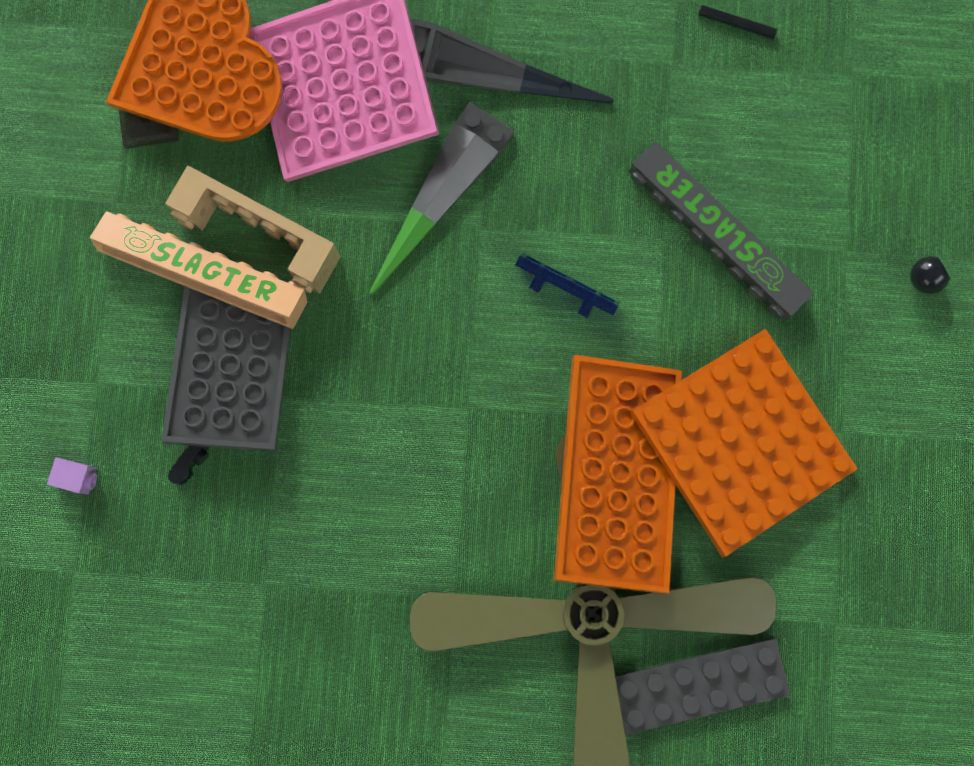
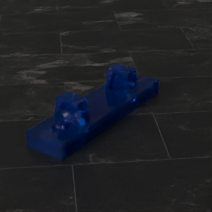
M524 253L519 256L515 266L535 275L529 289L539 293L545 281L584 300L578 314L588 318L593 306L614 316L620 302Z

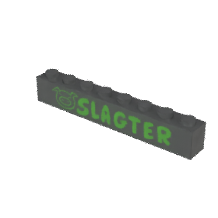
M656 141L632 163L629 172L633 181L637 185L648 189L651 192V198L657 204H663L677 223H683L690 230L689 233L694 240L699 243L703 242L709 248V253L715 260L725 263L729 267V273L735 279L742 280L756 299H762L769 306L768 310L773 316L786 321L814 294L809 287Z

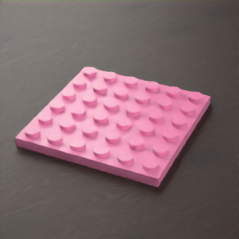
M332 0L251 28L250 38L262 45L271 54L282 78V99L270 123L285 181L290 182L440 134L406 0Z

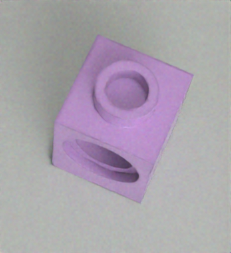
M55 457L47 485L89 495V491L94 488L97 481V474H95L97 468Z

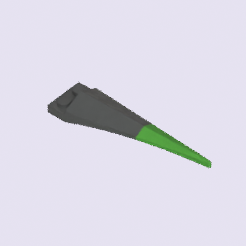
M471 102L468 103L456 123L453 124L370 290V294L376 293L435 224L501 155L515 133L513 129Z

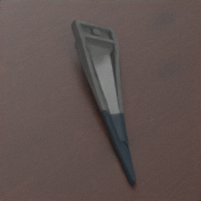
M411 19L426 82L602 103H612L614 101L609 96L515 60L437 24Z

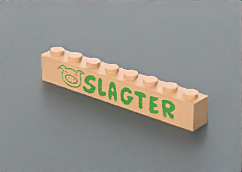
M106 211L90 236V240L98 252L291 329L296 325L308 302L305 290L295 282H284L270 272L265 271L262 273L254 270L245 262L236 263L229 260L222 253L214 252L213 254L194 242L188 244L180 241L178 237L171 233L163 234L148 224H137L123 214L115 215Z

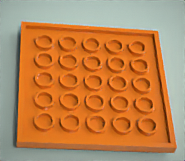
M766 329L630 412L721 557L728 556L858 469Z

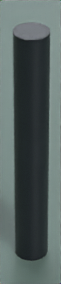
M701 5L698 14L699 16L774 39L777 33V28L705 5Z

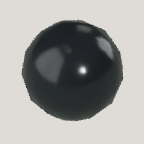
M933 256L919 259L913 265L910 275L912 285L921 293L926 294L941 292L947 287L951 279L939 257Z

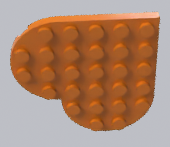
M148 0L106 103L110 107L208 139L237 141L256 134L272 120L280 106L283 84L279 68L271 54L258 42L250 39L252 21L246 0Z

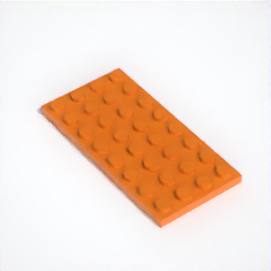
M574 355L572 357L554 581L661 594L669 593L675 483L630 412L681 381L682 370Z

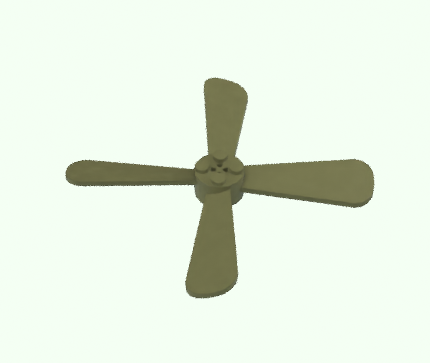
M566 436L560 440L556 448L560 486H562ZM752 577L669 590L668 594L647 593L621 598L607 587L577 583V587L568 594L565 600L430 592L416 599L411 607L410 631L413 640L419 647L428 651H439L568 630L579 641L573 766H630L609 641L618 635L622 627L748 635L762 633L774 621L776 599L774 590L769 583ZM600 610L601 616L596 615V611ZM590 617H594L595 622H589Z

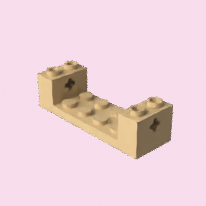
M190 166L186 167L165 203L172 210L170 215L176 218L179 224L190 230L196 227L203 231L216 207L230 215L233 212L242 216V221L256 228L257 224L266 229V234L276 240H280L281 237L290 242L288 245L297 250L287 270L293 277L292 281L302 286L305 292L311 294L312 290L318 294L321 293L341 258L334 243Z

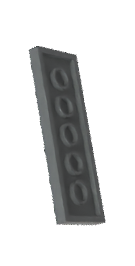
M775 638L615 675L625 735L791 696Z

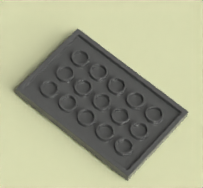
M185 286L161 442L173 445L276 452L292 329Z

